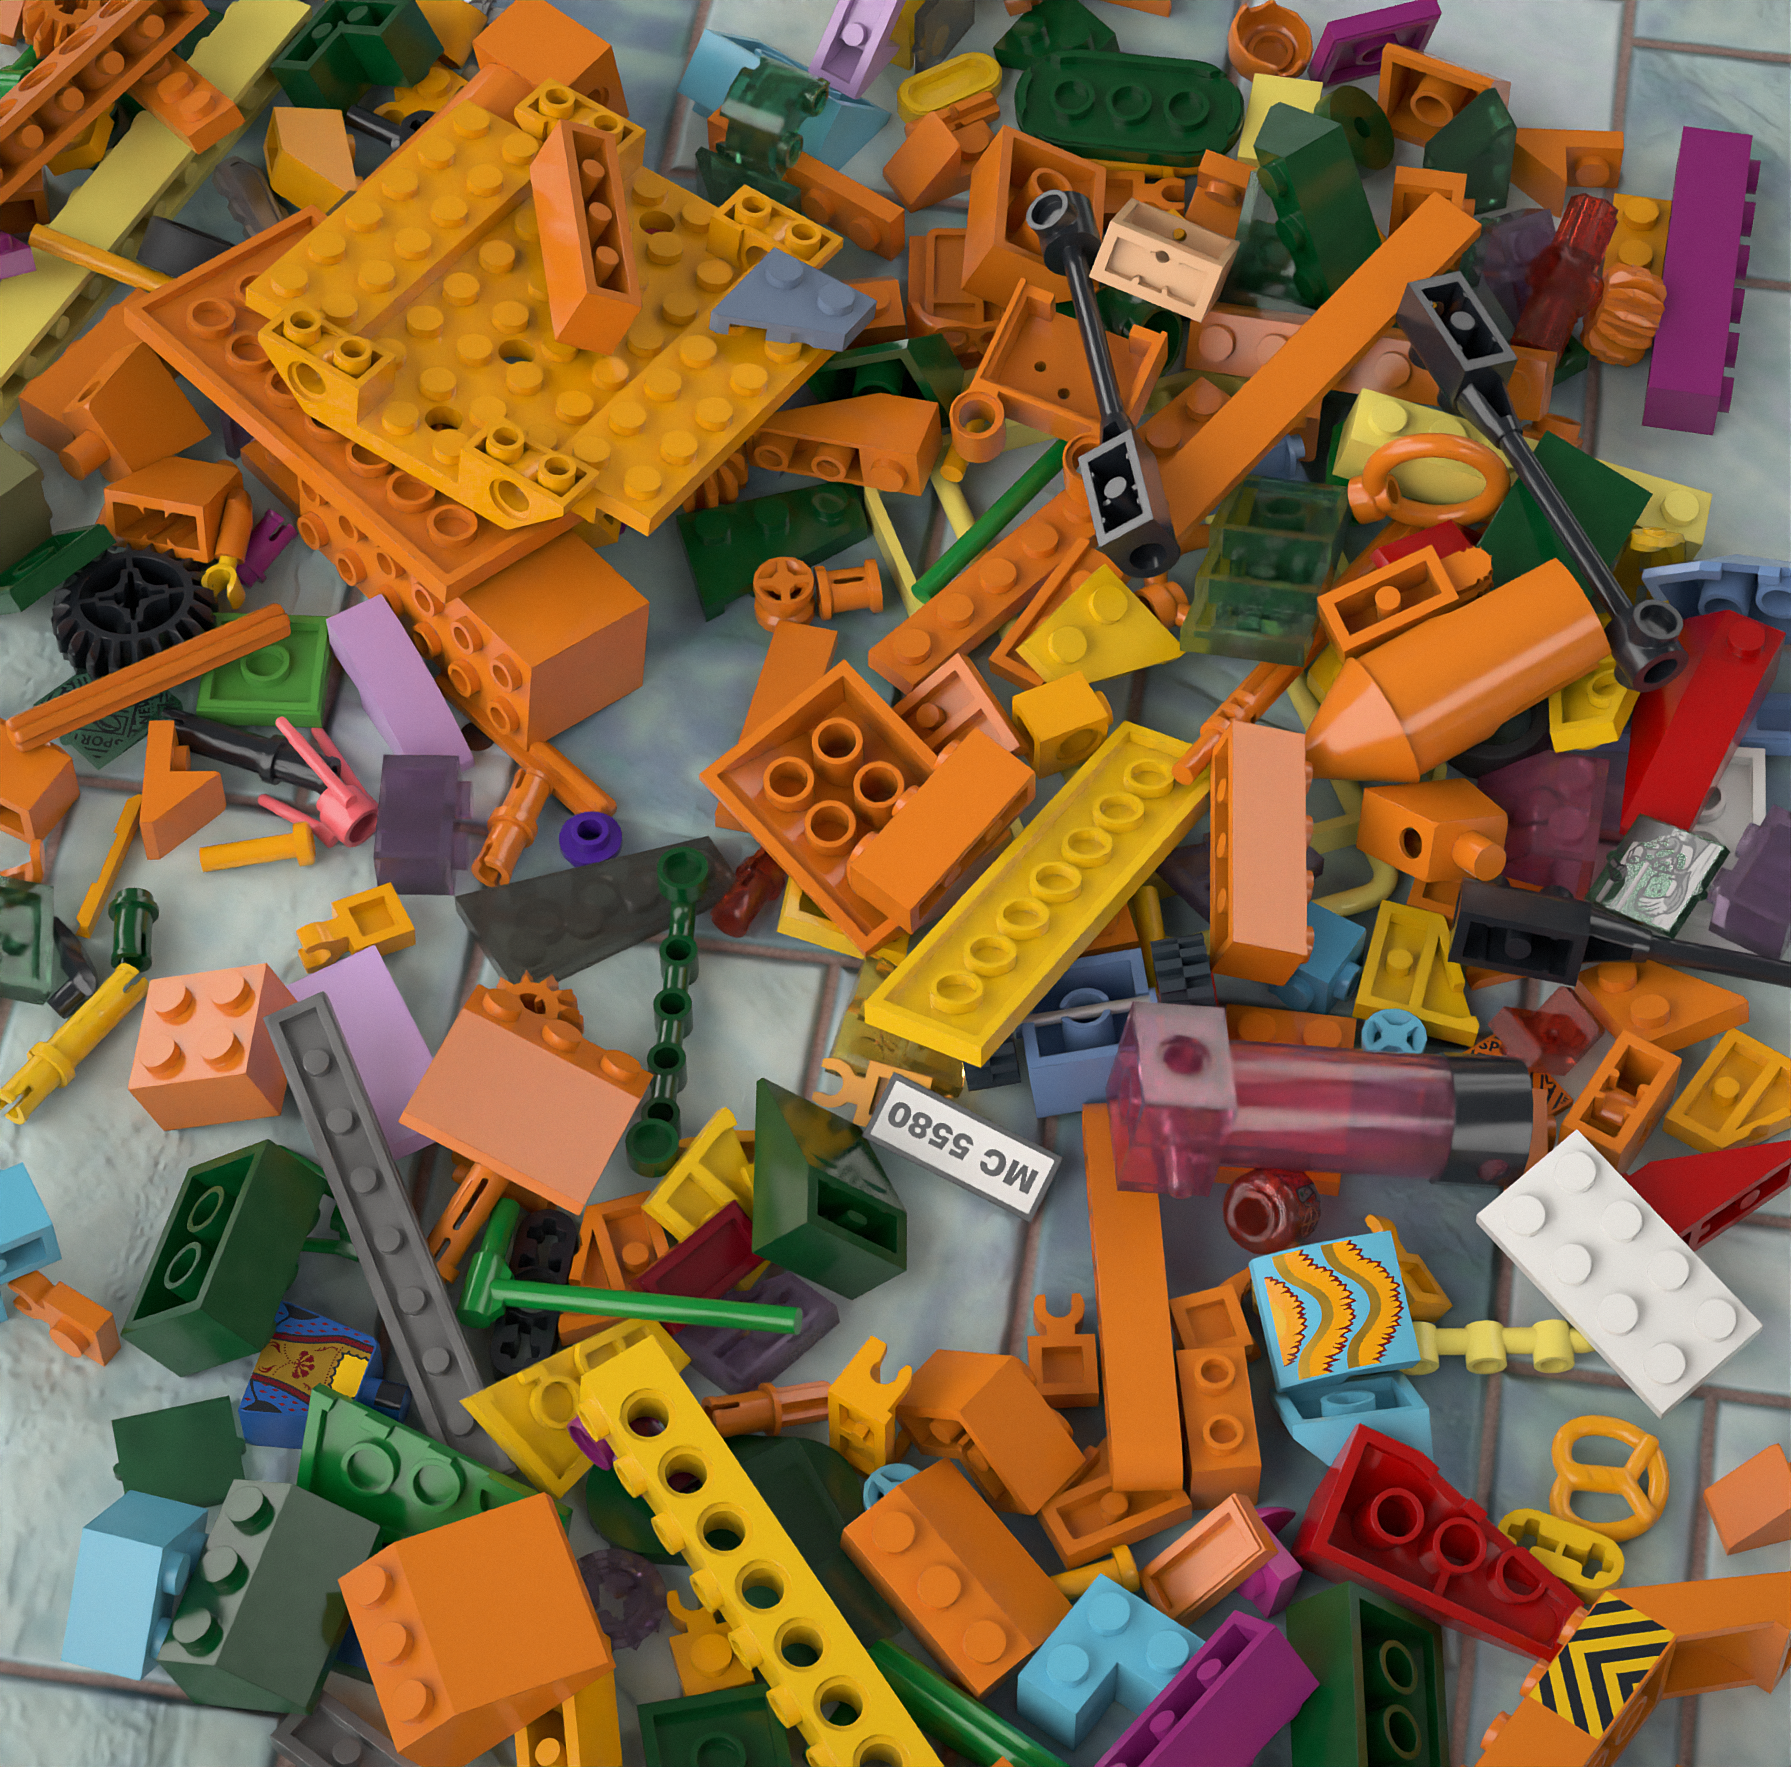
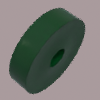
M1344 85L1322 97L1317 102L1313 114L1342 124L1360 179H1366L1390 164L1395 150L1393 131L1384 111L1368 93L1358 87Z

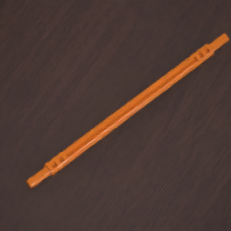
M1412 498L1410 499V500H1413V501H1416V502L1425 503V502H1422V501H1419V500H1415V499H1412ZM1392 519L1324 594L1377 570L1378 568L1369 558L1377 548L1427 528L1404 524ZM1317 601L1204 722L1200 728L1201 736L1172 767V775L1179 783L1191 785L1210 764L1214 746L1232 720L1255 724L1330 642L1320 622Z

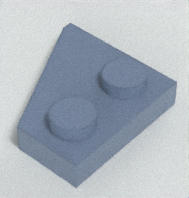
M774 247L711 311L709 329L716 333L728 335L730 324L767 329L765 338L767 341L787 344L802 342L811 345L813 348L843 352L874 319L877 300Z

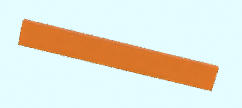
M1434 191L1159 471L1166 499L1169 502V511L1178 545L1396 323V313L1407 283L1443 275L1480 237L1481 223Z

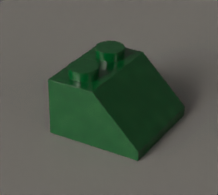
M942 333L836 352L806 383L820 404L877 393L936 402L939 404L941 428L951 427L949 412L951 404L961 394L965 371Z

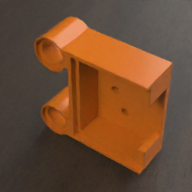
M1021 277L969 389L958 395L951 404L949 417L953 447L958 455L968 462L984 463L993 460L999 456L1005 447L1007 439L1005 418L1068 441L1062 457L1065 490L1073 501L1080 505L1089 506L1082 475L1076 470L1079 467L1078 457L1099 446L1100 422L1102 419L1078 322L1074 318L1056 312L1054 293L1027 284V279ZM1133 324L1129 333V339L1105 331L1125 413L1130 417L1136 428L1168 359V333L1162 331L1159 334ZM976 419L987 420L993 424L990 429L981 433H972L964 429L968 422Z

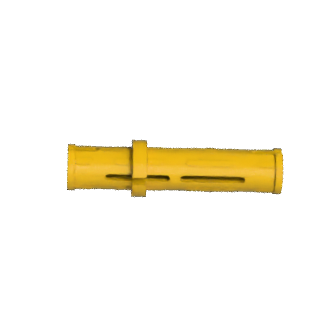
M120 963L116 967L115 972L47 1042L40 1041L28 1051V1062L0 1089V1110L8 1103H13L21 1095V1099L4 1115L7 1119L19 1125L24 1124L28 1120L29 1115L56 1087L64 1088L75 1078L74 1068L84 1060L142 998L147 997L149 982L145 976L135 985L131 984L123 992V988L140 972L130 964Z

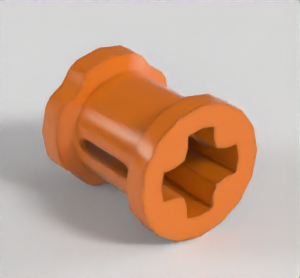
M875 558L865 559L863 566L829 571L823 565L814 566L815 595L822 621L831 620L833 613L869 608L873 614L883 612L881 581Z

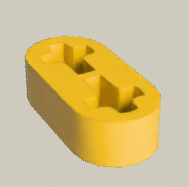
M1529 1508L1513 1510L1505 1515L1498 1524V1529L1515 1545L1516 1542L1523 1538L1524 1534L1537 1538L1535 1546H1532L1529 1552L1585 1604L1594 1605L1604 1590L1620 1588L1625 1560L1622 1550L1608 1537L1539 1510ZM1589 1559L1598 1560L1602 1563L1601 1571H1598L1594 1579L1581 1575L1582 1567L1587 1565Z

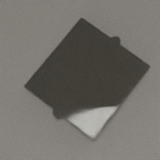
M926 0L914 15V45L911 50L914 53V75L942 63L975 23V0Z

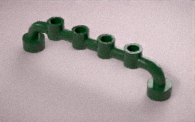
M690 847L672 848L666 851L657 863L658 888L660 893L671 901L669 935L662 941L659 947L663 988L653 1001L657 1042L647 1055L648 1072L654 1076L649 1084L651 1087L650 1100L641 1109V1121L629 1129L625 1139L628 1165L635 1173L647 1178L665 1176L680 1158L679 1140H681L682 1131L680 1109L676 1099L677 1094L685 1088L688 1080L686 1054L682 1044L683 1039L689 1036L693 1030L692 1000L688 994L689 985L693 984L699 975L698 947L694 941L696 901L706 893L709 887L708 862L701 852Z

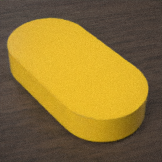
M969 52L958 55L905 79L897 90V113L901 120L907 124L927 115L933 110L937 111L946 108L949 111L948 106L981 92L991 91L997 99L1002 90V68L997 60L984 53Z

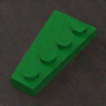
M322 1383L317 1384L311 1391L296 1486L380 1525L386 1532L383 1540L384 1543L392 1544L396 1541L540 1494V1492ZM553 1499L568 1538L573 1509Z

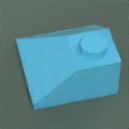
M1403 1372L1347 1378L1339 1385L1277 1393L1276 1388H1269L1270 1403L1293 1439L1329 1467L1354 1427L1359 1423L1423 1452L1434 1463L1429 1407Z

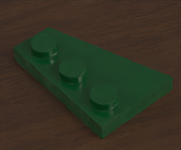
M838 481L676 515L677 533L706 623L724 614L726 604L747 593L752 598L755 597L753 591L754 574L759 566L767 560L777 557H793L803 561L811 568L867 539V521L854 484Z

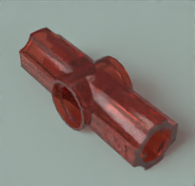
M1587 193L1571 196L1552 243L1540 250L1526 269L1525 283L1532 288V291L1510 343L1512 346L1557 352L1555 368L1559 365L1577 319L1591 311L1603 293L1604 281L1597 275V271L1617 226L1618 220L1616 216L1619 211L1608 200L1596 198Z

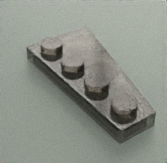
M705 836L454 896L456 912L499 977L501 976L512 984L521 983V978L527 970L535 983H540L552 974L555 980L559 982L669 929L671 901L660 893L657 882V863L666 851L676 847L694 848L701 852L708 862L709 887L706 893L696 901V916L739 896L740 880L710 837Z

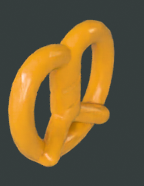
M1585 1415L1573 1418L1559 1428L1553 1438L1551 1447L1552 1462L1558 1475L1549 1495L1551 1515L1602 1534L1615 1543L1636 1538L1653 1527L1666 1507L1670 1488L1668 1465L1664 1453L1659 1447L1658 1438L1628 1421L1604 1415ZM1586 1436L1614 1438L1634 1449L1624 1467L1580 1464L1575 1462L1572 1457L1574 1443ZM1646 1467L1649 1478L1647 1496L1638 1484V1480ZM1574 1491L1623 1495L1635 1514L1615 1522L1600 1523L1587 1521L1573 1513L1570 1507L1571 1494Z

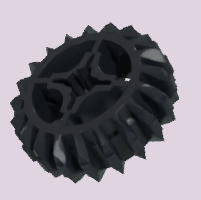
M128 542L124 552L115 554L106 549L102 552L100 560H91L79 569V572H75L68 577L62 588L55 590L51 623L53 633L56 636L58 650L62 653L63 659L70 662L76 675L88 673L92 681H95L217 628V619L213 613L220 612L218 598L214 597L212 589L202 587L201 579L207 572H201V568L197 565L196 561H193V558H176L173 548L162 554L157 553L153 543L149 544L144 550H134Z

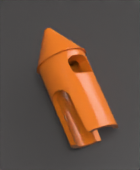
M1553 558L1459 609L1427 619L1357 659L1347 658L1305 732V760L1312 763V779L1418 783L1421 775L1490 738L1509 719L1599 668L1600 666L1597 662L1612 654L1609 642L1591 603L1568 569L1557 558Z

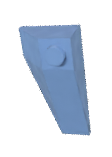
M1734 554L1673 563L1643 570L1641 579L1654 600H1668L1669 604L1680 613L1682 619L1729 609L1786 632L1784 645L1791 644L1790 561Z

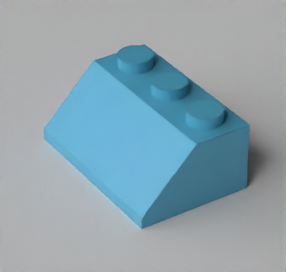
M710 29L704 30L677 89V92L695 101L692 110L707 119L722 105L837 171L888 123L892 114L863 97L854 100L807 75L809 67L759 39Z

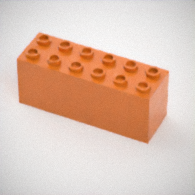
M298 476L300 517L297 520V526L304 542L311 549H318L336 566L341 578L348 585L356 586L368 599L382 594L419 654L426 660L431 659L441 670L442 668L446 669L454 688L462 696L470 697L488 714L491 723L497 731L503 735H509L526 752L530 750V745L534 742L549 740L643 686L650 602L572 529L534 550L449 603L444 604Z

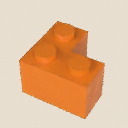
M937 1349L912 1375L909 1391L895 1407V1419L920 1454L959 1459L995 1511L1034 1516L1086 1461V1458L1072 1440L1074 1432L1071 1425L1060 1413L1050 1408L1035 1387L1037 1379L1032 1370L1022 1360L1012 1355Z

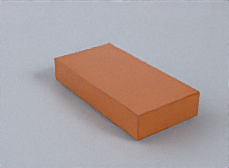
M1233 1493L1141 1569L1138 1574L1140 1584L1152 1606L1187 1629L1276 1556L1279 1551L1248 1495Z

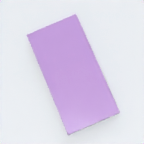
M375 944L287 985L286 988L298 1002L322 991L329 997L394 1160L397 1161L435 1143L436 1141L398 1122L431 1064L433 1057Z

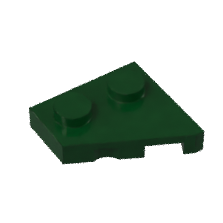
M1042 0L1040 4L1033 5L1031 11L1023 13L993 47L996 60L1000 66L1025 71L1031 65L1034 68L1037 64L1045 61L1044 56L1063 49L1120 52L1115 32L1078 0Z

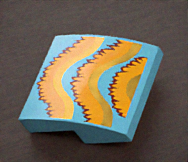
M1391 1231L1339 1238L1258 1257L1248 1263L1277 1393L1339 1385L1349 1376L1413 1368L1421 1360Z

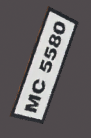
M893 1072L862 1135L863 1138L1030 1223L1063 1160V1157L896 1072Z

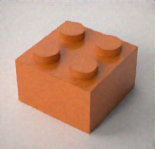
M267 963L150 980L128 1090L163 1131L281 1116L287 1078L263 1017L298 1001Z

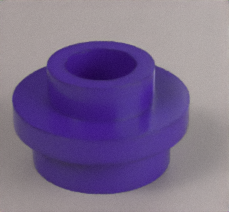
M583 812L577 814L564 823L559 833V846L562 855L572 866L583 872H599L608 868L622 849L621 828L612 817L604 813ZM591 836L598 837V838H596V839H594V840H584V839H583V838L591 837Z

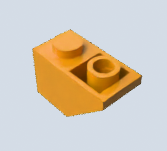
M273 107L263 145L271 189L301 210L313 204L325 214L349 190L354 191L363 182L362 176H355L353 168L356 151L355 139L353 134H346L342 111Z

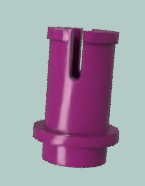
M271 509L264 513L265 516L252 530L245 562L236 567V573L241 584L248 589H251L256 582L264 583L267 579L264 572L290 541L298 536V532L290 523L286 526L282 524L278 528L285 519Z

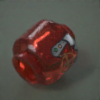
M1270 1163L1238 1176L1228 1187L1222 1203L1223 1221L1230 1237L1241 1248L1256 1255H1269L1305 1242L1316 1230L1321 1216V1198L1314 1181L1302 1169L1289 1163Z

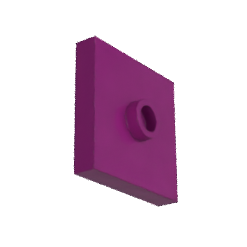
M1415 0L1328 22L1307 70L1310 81L1323 82V88L1380 74L1382 52L1387 43L1405 45L1424 52L1442 14L1438 1Z

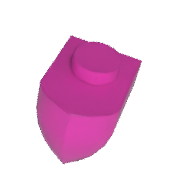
M1286 1507L1255 1509L1279 1553L1235 1588L1243 1598L1251 1600L1266 1619L1284 1611L1285 1607L1290 1605L1303 1571L1302 1567L1276 1538V1535L1296 1515L1294 1510Z

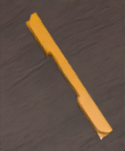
M141 794L127 799L113 832L117 834L116 839L107 855L97 883H91L76 917L80 924L76 936L91 938L139 826Z

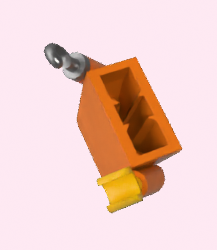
M177 456L165 457L103 489L105 503L95 524H105L116 541L107 550L116 551L118 547L126 548L128 542L134 550H144L149 544L153 543L157 553L162 554L173 548L176 558H193V561L209 563L215 558L219 560V563L205 571L206 574L201 579L202 587L212 589L214 597H217L218 593L222 590L227 589V597L232 609H238L245 601V591L237 576L236 567L245 562L253 528V503L251 496L243 488L242 473L233 462L222 459L215 463ZM102 553L94 558L93 561L100 560Z

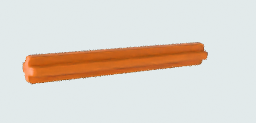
M272 603L10 717L5 722L8 738L18 752H27L287 638L291 634L290 619L280 604Z

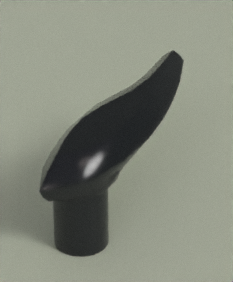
M49 916L52 936L60 954V967L69 979L46 1002L63 1019H66L87 997L92 996L97 991L99 984L98 974L89 955L74 933L57 916Z

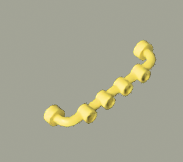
M1251 1282L1252 1308L1254 1313L1260 1316L1253 1282ZM1558 1319L1540 1321L1532 1327H1504L1499 1322L1483 1320L1472 1322L1464 1328H1436L1431 1323L1417 1321L1412 1322L1421 1360L1413 1368L1400 1369L1399 1371L1407 1375H1426L1435 1372L1439 1368L1438 1356L1465 1355L1466 1369L1475 1374H1493L1507 1367L1506 1354H1533L1534 1368L1537 1371L1560 1373L1574 1367V1353H1590L1596 1350L1569 1322Z

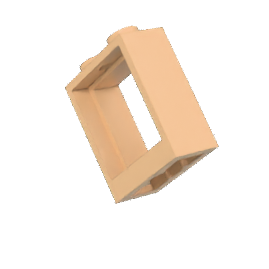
M1131 198L1110 221L1089 277L1201 323L1221 294L1241 242ZM1182 228L1186 231L1187 237L1184 241L1175 239L1173 235L1175 229Z

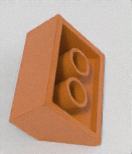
M1003 125L972 169L961 290L975 295L984 301L1007 308L1022 277L1027 279V284L1054 293L1055 303L1071 301L1072 297L1067 277L1053 273L1044 263L1038 235L1026 221L1027 211L1032 202L1044 192L1061 190L1081 193L1092 204L1102 243L1107 168L1007 125ZM1092 278L1096 292L1099 289V281Z
M948 1457L943 1458L897 1485L843 1529L839 1545L953 1684L978 1702H982L1028 1664L1073 1608L1070 1602Z

